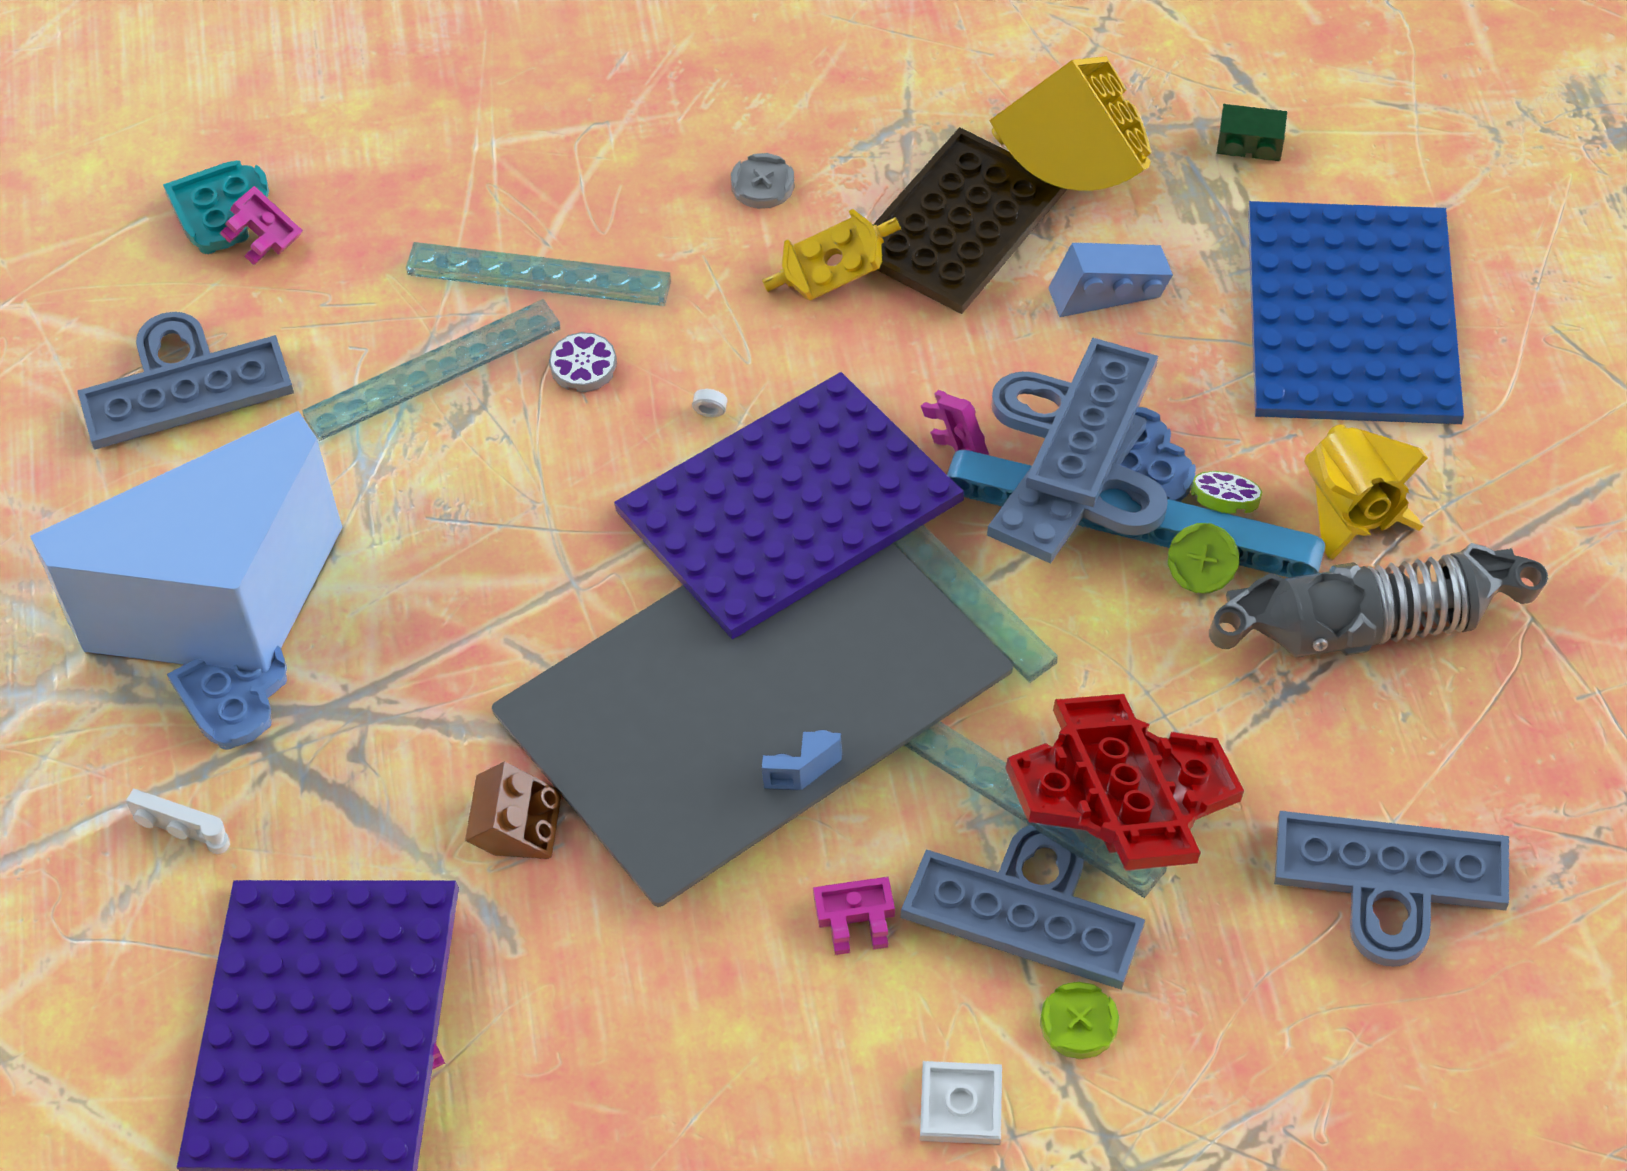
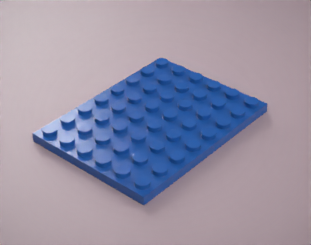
M1249 201L1248 229L1255 417L1462 424L1464 410L1446 208Z

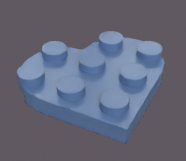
M1138 407L1135 415L1147 419L1146 428L1120 465L1155 480L1166 492L1167 499L1182 502V499L1187 497L1191 491L1196 466L1195 464L1192 465L1191 460L1185 456L1183 448L1170 443L1171 431L1160 420V415L1148 408Z
M278 645L274 651L276 656L269 670L265 673L262 672V669H257L255 672L239 670L237 665H234V669L206 665L203 660L194 659L167 674L170 683L201 732L211 742L218 744L220 748L228 750L252 742L271 726L272 709L268 698L287 682V665L282 650Z

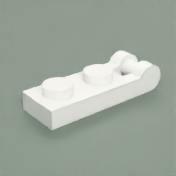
M134 788L126 800L133 819L146 828L156 826L167 830L168 833L178 839L185 840L188 837L203 842L213 854H222L230 846V840L225 832L223 822L216 816Z

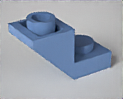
M826 730L803 732L801 757H792L787 754L763 755L762 775L764 788L802 790L842 760L841 733H831Z

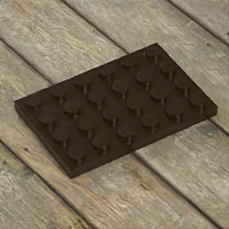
M959 127L873 224V226H879L896 217L901 227V230L883 237L884 243L881 244L882 263L877 271L963 314L1067 189L1054 186L1034 176L1009 151Z

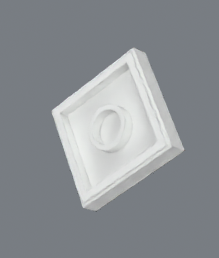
M923 1061L920 1141L1000 1145L1002 1065Z

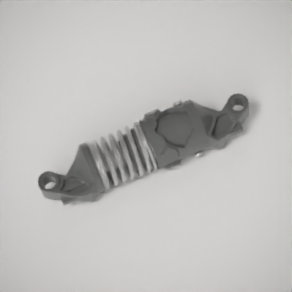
M1471 543L1461 552L1443 555L1438 561L1430 556L1423 563L1417 558L1412 566L1405 560L1399 567L1390 563L1386 569H1383L1380 565H1377L1375 568L1370 566L1359 567L1353 562L1333 565L1330 567L1329 572L1282 578L1270 573L1256 580L1249 588L1227 591V603L1216 612L1209 629V638L1216 647L1230 649L1235 647L1251 630L1255 629L1279 643L1295 658L1341 651L1345 655L1365 653L1370 650L1371 646L1384 644L1389 639L1397 642L1402 637L1411 640L1415 635L1424 638L1429 633L1437 636L1442 631L1447 634L1452 633L1454 630L1459 633L1461 631H1472L1477 627L1492 598L1498 592L1510 596L1520 604L1531 603L1538 597L1546 585L1548 572L1537 561L1515 556L1512 548L1493 551L1486 546ZM1431 564L1436 572L1437 581L1434 582L1431 581L1430 577ZM1418 566L1423 575L1424 583L1418 584L1417 580ZM1405 568L1409 575V578L1404 574ZM1521 578L1529 579L1534 586L1525 585ZM1433 621L1438 626L1436 629L1432 628ZM1446 621L1450 624L1449 627L1445 626ZM1420 622L1425 628L1422 631L1419 630ZM1229 623L1236 631L1227 632L1221 628L1220 624Z

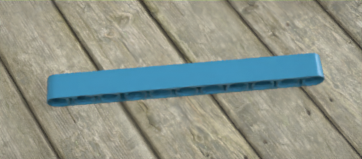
M959 450L954 453L947 475L964 491L965 498L1002 507L1031 466L973 451ZM1108 489L1099 494L1103 501L1124 511L1138 512L1141 510V506L1137 502L1132 501L1131 497L1122 490ZM1168 499L1166 516L1163 523L1157 529L1146 534H1121L1085 518H1082L1078 526L1170 548L1173 538L1183 528L1195 523H1212L1225 529L1234 538L1239 550L1240 566L1285 577L1319 573L1325 551V542L1316 535Z

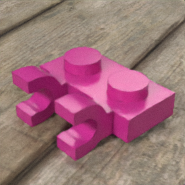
M253 186L232 205L230 210L235 215L226 222L227 227L221 231L220 235L230 243L248 226L259 238L251 244L250 247L252 249L244 257L255 265L271 248L279 255L301 235L303 230L261 191Z
M938 390L934 393L937 403L930 404L924 402L921 405L924 417L941 419L947 428L946 430L934 428L930 432L934 443L952 446L955 452L968 450L989 455L985 444V436L980 430L975 415L976 411L971 402Z
M889 876L813 887L819 928L831 926L835 955L850 953V935L847 925L849 923L869 921L873 950L888 947V928L885 918L895 917V906Z

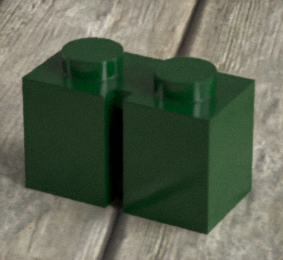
M1223 104L1216 154L1245 157L1246 153H1251L1252 158L1281 161L1287 111Z

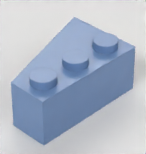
M1072 243L1048 288L1059 317L1159 298L1173 274L1161 245Z

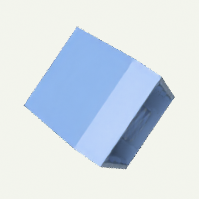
M296 411L43 529L30 537L65 618L84 652L183 665L197 659L205 661L206 665L234 669V665H237L239 670L255 672L257 669H262V673H265L269 670L276 656L274 651L277 645L282 648L342 529V524L317 438L300 412Z

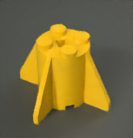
M1340 424L1332 427L1328 431L1327 436L1319 442L1313 451L1306 455L1305 465L1309 470L1310 476L1315 481L1321 539L1325 542L1324 552L1329 559L1334 560L1356 535H1371L1369 532L1371 529L1380 527L1383 531L1397 521L1417 531L1424 527L1417 516L1408 508L1409 501L1406 499V495L1409 493V489L1405 485V482L1428 459L1421 448L1362 429L1346 428L1345 425Z

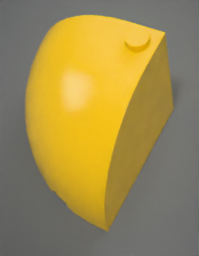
M1107 56L1069 61L989 120L993 126L991 131L995 139L1001 145L1005 144L1013 157L1026 170L1041 180L1061 188L1078 191L1106 189L1130 180L1146 170L1151 163L1147 157L1151 154L1150 145L1135 105L1125 100L1122 96L1127 90Z

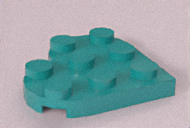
M239 160L222 163L163 184L165 193L186 237L193 245L199 247L200 252L203 254H212L216 250L226 249L246 241L249 237L248 226L230 243L220 235L221 231L227 227L226 222L235 215L230 209L253 186L267 198L269 194L268 182L264 171L258 165H255V168L241 165Z

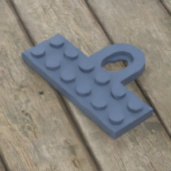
M182 312L159 314L149 319L140 328L136 337V345L144 372L77 390L94 450L294 393L276 335L210 353L203 328L199 321L193 316ZM172 333L178 334L181 341L190 346L188 356L177 363L163 362L158 357L162 337Z
M1092 338L1071 383L1035 372H1015L1001 378L996 383L992 392L991 403L995 417L1007 427L1045 438L1027 476L1026 488L1090 507L1095 506L1156 369L1157 355ZM1019 394L1035 395L1055 402L1059 408L1052 413H1037L1027 404L1020 402L1017 396Z
M1137 415L1134 416L1100 492L1101 494L1108 489L1122 490L1131 497L1132 501L1137 502L1141 506L1140 511H1124L1103 501L1100 496L1095 506L1090 507L1026 488L1029 469L988 525L987 536L1051 564L1082 518L1126 535H1142L1157 529L1163 523L1166 516L1168 504L1166 492L1155 480L1120 465L1144 432L1147 419Z
M1279 811L1274 884L1351 893L1350 933L1358 951L1374 963L1391 967L1403 966L1416 960L1423 953L1430 936L1431 902L1507 910L1509 905V836ZM1381 898L1397 899L1408 910L1409 917L1403 922L1402 931L1399 934L1389 935L1380 928L1379 919L1373 912L1372 906L1377 900Z
M1039 823L1030 824L1014 835L999 872L926 849L901 908L900 916L902 919L1120 990L1123 988L1145 923L1143 918L1074 897L1073 895L1084 864L1083 846L1076 835L1067 828ZM1050 848L1057 854L1058 877L1050 884L1045 885L1034 884L1028 881L1022 872L1025 861L1034 857L1038 849Z

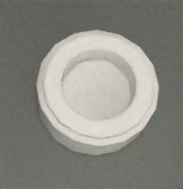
M700 389L694 394L692 407L700 415L719 417L726 412L727 397L713 389Z

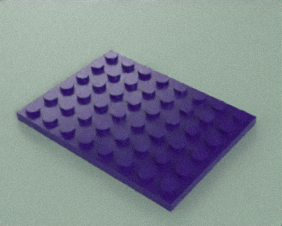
M839 372L618 499L614 504L616 512L733 640L964 501V491L842 372Z
M233 880L177 1162V1169L179 1171H417L434 1061V1044L438 1034L459 892L456 880Z

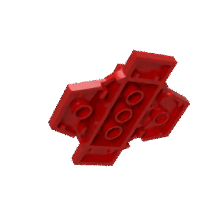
M1125 694L1055 699L1053 712L1061 731L1054 745L1051 747L1044 743L1007 758L1005 769L1028 822L1087 831L1103 840L1109 853H1118L1125 871L1198 863L1201 852L1190 831L1195 821L1241 802L1244 789L1218 738L1171 732L1169 738L1158 737L1148 731L1150 724L1136 719Z

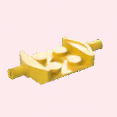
M851 209L849 210L851 218L794 245H792L789 239L785 240L782 257L783 269H780V272L762 279L767 292H770L786 283L788 287L792 286L804 298L811 301L879 269L882 263L881 244L884 243L883 237L901 230L896 217L879 226H873L861 214ZM836 254L842 255V259L837 265H827L830 257Z

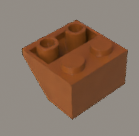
M504 761L476 775L465 841L495 856L549 859L553 853L561 794L555 787Z

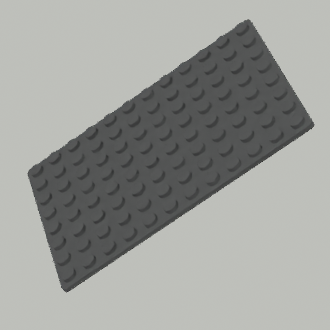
M892 543L733 640L682 585L493 703L492 711L495 717L651 903L656 907H661L1010 675L1013 671V664ZM826 730L831 733H841L842 760L802 790L764 788L762 775L763 755L787 754L792 757H801L803 732Z

